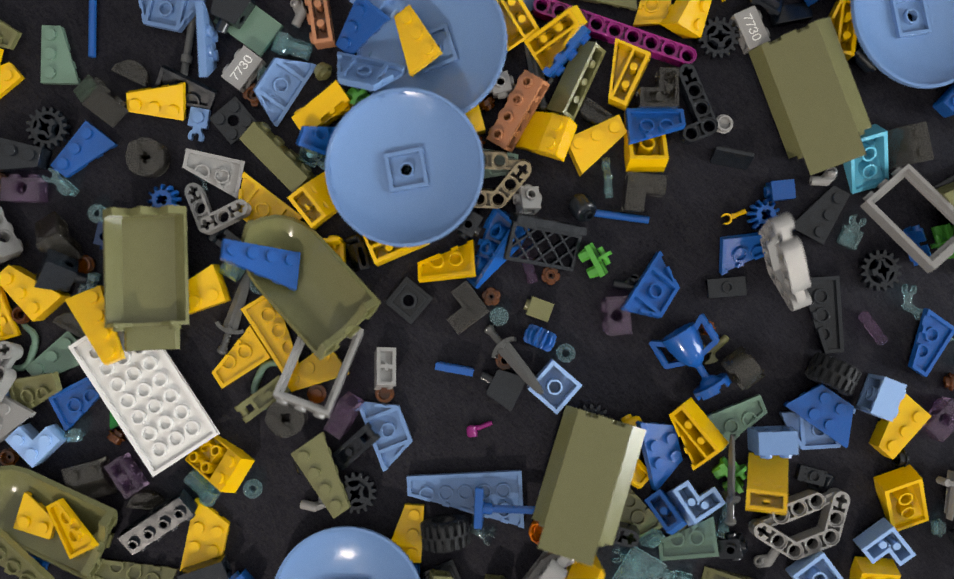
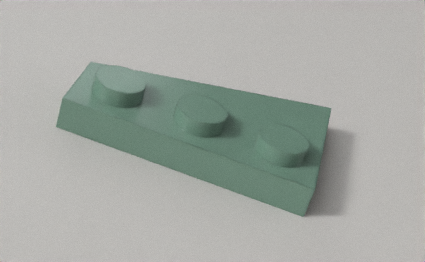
M42 25L40 83L82 85L76 72V64L70 53L71 48L65 29L62 26Z

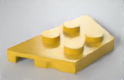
M243 172L238 199L248 202L252 209L250 215L243 219L244 221L248 222L275 214L291 216L298 220L303 219L298 212L247 173ZM241 205V206H240L241 209L238 210V211L241 212V213L243 212V210H242V209L244 208L243 205Z
M198 497L195 499L198 507L195 511L196 515L190 520L180 571L183 568L224 555L231 522L225 517L220 516L215 509L205 505L202 499Z

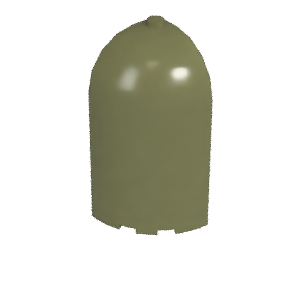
M275 214L250 220L245 224L241 242L301 253L296 291H292L281 284L278 285L265 277H259L251 271L246 270L256 288L319 360L340 348L339 343L347 336L349 338L353 337L361 329L359 327L360 323L365 319H370L379 307L381 301L324 239L305 222L291 216Z
M15 465L0 466V528L27 553L79 578L93 579L104 560L101 556L105 548H109L112 543L114 533H111L113 526L117 525V510L30 469ZM24 492H31L33 494L32 497L38 503H42L45 506L64 498L99 545L69 559L56 530L54 537L49 540L14 529V523Z

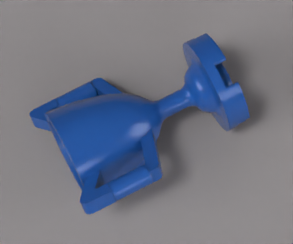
M703 313L699 315L696 323H687L668 334L662 340H651L649 342L654 354L665 369L685 365L697 369L702 380L700 385L693 391V394L698 401L701 397L703 400L717 395L720 393L719 389L722 384L728 387L732 382L727 373L710 375L703 366L704 355L719 342L718 334ZM701 323L712 340L705 348L698 331ZM659 347H666L677 361L668 362Z

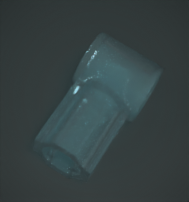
M277 31L271 51L283 56L291 55L308 60L311 56L313 45L309 42L295 39L287 33Z
M224 262L219 272L236 283L244 274L245 269L243 270Z
M195 469L183 480L185 484L199 495V502L203 506H213L222 493Z

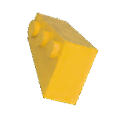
M676 0L674 4L669 6V13L665 19L661 20L660 25L683 39L701 38L712 0Z
M575 5L565 10L524 41L542 71L546 66L549 69L554 64V57L562 50L566 51L567 48L565 46L582 25H586L587 20L579 7Z
M615 38L608 95L609 105L626 111L650 61L651 52Z
M335 81L306 106L296 110L291 118L299 130H301L302 126H329L346 114L353 106L338 82Z

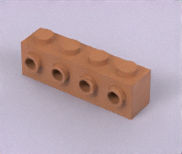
M304 0L309 10V13L306 15L308 25H311L312 32H309L311 44H314L317 50L336 47L330 1Z
M524 70L523 74L518 77L514 90L508 95L507 103L500 110L497 121L490 128L487 139L512 153L550 84Z

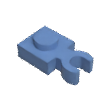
M196 107L190 108L187 125L193 128L188 133L189 140L193 141L194 135L198 134V141H204L205 136L202 131L203 129H209L211 110Z

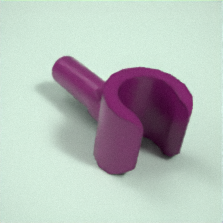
M488 421L480 425H469L466 429L467 436L477 437V430L491 426L492 422Z

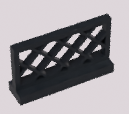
M516 212L510 213L509 219L512 222L503 259L574 272L582 235L586 236L588 228ZM520 226L523 227L525 234L517 239L515 231L516 227ZM536 230H540L543 237L535 242L531 234ZM556 233L560 240L552 245L548 237ZM571 236L576 237L574 245L568 248L565 241ZM528 237L532 244L523 249L520 242ZM545 240L549 248L541 253L537 245ZM563 244L566 251L558 256L555 248ZM517 245L521 252L515 257L510 256L511 248ZM535 248L538 256L531 260L526 253ZM552 251L555 259L548 263L544 256ZM568 254L570 257L569 266H564L561 259Z

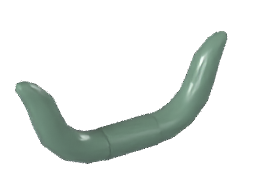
M27 323L21 325L31 336L32 342L26 361L21 365L12 366L16 372L26 370L25 368L35 360L39 348V335Z
M274 360L265 361L259 366L252 381L251 394L258 390L266 369L271 366H277Z

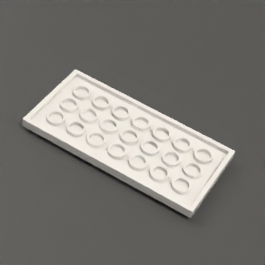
M124 331L118 332L124 351ZM86 335L68 346L153 477L220 434L166 350L124 351L125 359L110 365H104Z

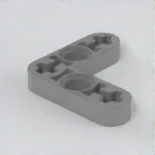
M189 183L184 191L199 231L207 235H212L248 217L252 210L248 202L238 199L213 211L202 186L197 183ZM194 189H197V191L195 192L196 196L192 195V193H194ZM204 204L205 210L199 214L197 211L198 206ZM241 205L244 206V208L242 209V210H243L242 213L238 211V210L241 209V208H240ZM227 212L229 215L228 220L222 222L221 215ZM207 222L212 223L209 225V229L205 228L207 226Z

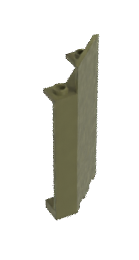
M830 17L809 23L806 27L793 30L776 40L763 43L749 51L789 159L796 156L798 159L804 158L810 175L867 155L860 136L865 134L864 130L872 126Z
M165 205L159 208L138 206L131 209L116 207L104 209L105 328H113V332L124 331V351L180 349V329H182V325L189 324L187 206Z
M568 405L565 406L532 519L538 521V525L543 527L537 548L593 566L598 546L604 547V544L613 546L645 437V429Z

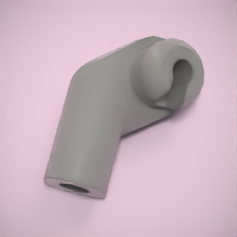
M771 548L768 554L755 556L753 560L754 565L758 568L771 567L780 552Z

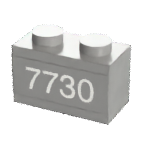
M755 5L734 14L729 19V21H733L732 27H738L735 33L740 34L737 40L743 54H747L757 46L770 41V32L767 27H764L762 14L756 9Z
M243 46L235 52L232 62L223 68L221 77L244 93L266 66V63L246 46Z

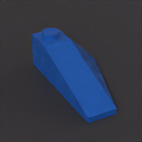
M494 208L485 221L483 228L486 230L483 238H479L478 245L480 246L477 255H475L476 277L466 278L477 289L506 261L503 259L512 220L509 219L510 214L501 208ZM517 226L515 231L518 239L525 234L523 227ZM517 245L511 248L510 256L519 249Z

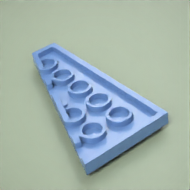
M521 470L407 475V496L435 502L446 507H453L467 513L474 514L475 487L483 488L485 502H492V504L523 506ZM484 514L485 518H492L506 524L509 523L524 528V514Z

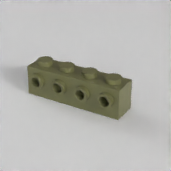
M588 41L584 46L581 44L576 50L578 51L576 57L572 61L569 60L547 107L549 112L569 117L573 121L575 120L606 53L596 42Z
M253 122L239 138L292 193L314 178L315 175L311 172L312 169L307 164L302 163L298 159V155L293 150L288 149L284 145L283 139L277 135L275 136L271 132L270 126L265 122Z

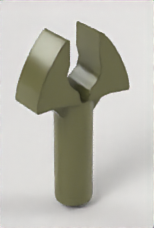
M723 335L719 342L708 352L709 357L703 364H711L718 361L715 354L729 341L727 335Z

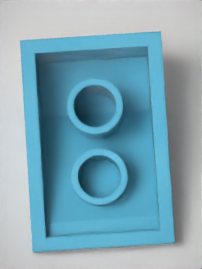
M877 124L871 125L872 127L864 130L865 134L860 136L867 155L843 163L852 194L876 188L885 178L889 181L888 131Z

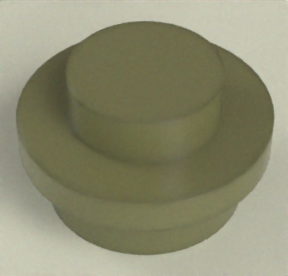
M325 62L319 63L314 69L315 77L319 81L328 79L332 73V66Z

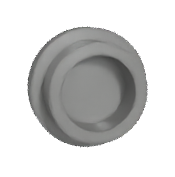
M722 114L716 117L718 133L726 134L731 131L733 120L730 116Z

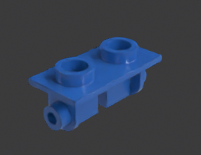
M915 225L912 228L909 226L903 229V232L928 257L931 256L928 244L920 246V242L926 241L923 227L920 228V225ZM908 254L909 259H910L911 262L914 263V266L919 265V264Z

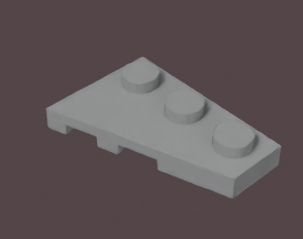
M186 148L182 166L184 169L238 199L245 161Z

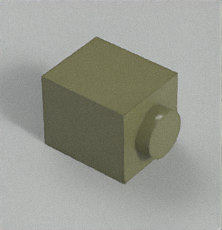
M531 296V299L526 300L523 309L526 310V315L548 322L554 304Z

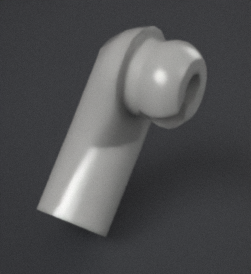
M291 0L290 5L296 14L291 24L300 28L306 17L307 10L302 0Z
M829 168L821 176H810L809 184L815 186L830 185L837 177V168Z
M319 497L318 501L315 502L304 499L300 502V509L312 512L326 508Z

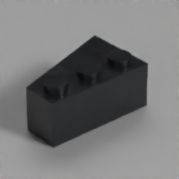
M0 138V173L48 170L52 151Z

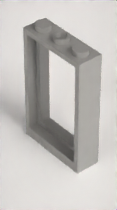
M908 163L904 168L899 166L891 173L893 177L889 181L885 178L877 185L878 191L875 193L873 191L869 192L863 198L865 202L860 207L929 273L939 267L954 253V235L928 257L875 204L905 177L954 225V207Z
M361 328L353 337L349 338L352 339L325 407L285 392L305 345L304 341L298 336L274 390L273 397L276 399V402L287 406V404L294 405L295 410L303 413L306 410L310 411L318 419L324 420L325 417L330 419L363 338L364 329Z

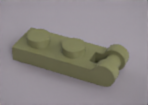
M279 375L234 407L237 412L242 414V419L245 423L276 402L273 393L280 379ZM286 387L285 392L288 393L290 389ZM249 404L254 408L251 412L246 408Z

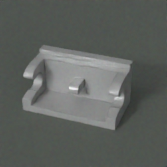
M377 347L374 352V390H380L383 387L390 390L396 386V348Z

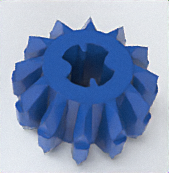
M161 184L160 188L155 186L153 187L155 193H148L149 196H152V199L147 200L149 204H152L151 207L159 208L165 205L180 206L177 202L182 201V198L177 197L180 192L174 190V187L171 185L167 187L165 184ZM164 197L167 198V200H165V201H167L166 204H163V203H162V201H164V200H163Z
M768 199L763 200V202L757 200L755 205L749 206L751 211L747 212L746 215L751 216V219H748L747 222H753L752 229L758 227V230H760L768 219L778 216L776 212H779L780 209H774V202L769 204Z
M531 324L525 330L523 340L527 344L548 352L554 347L557 336L542 327Z

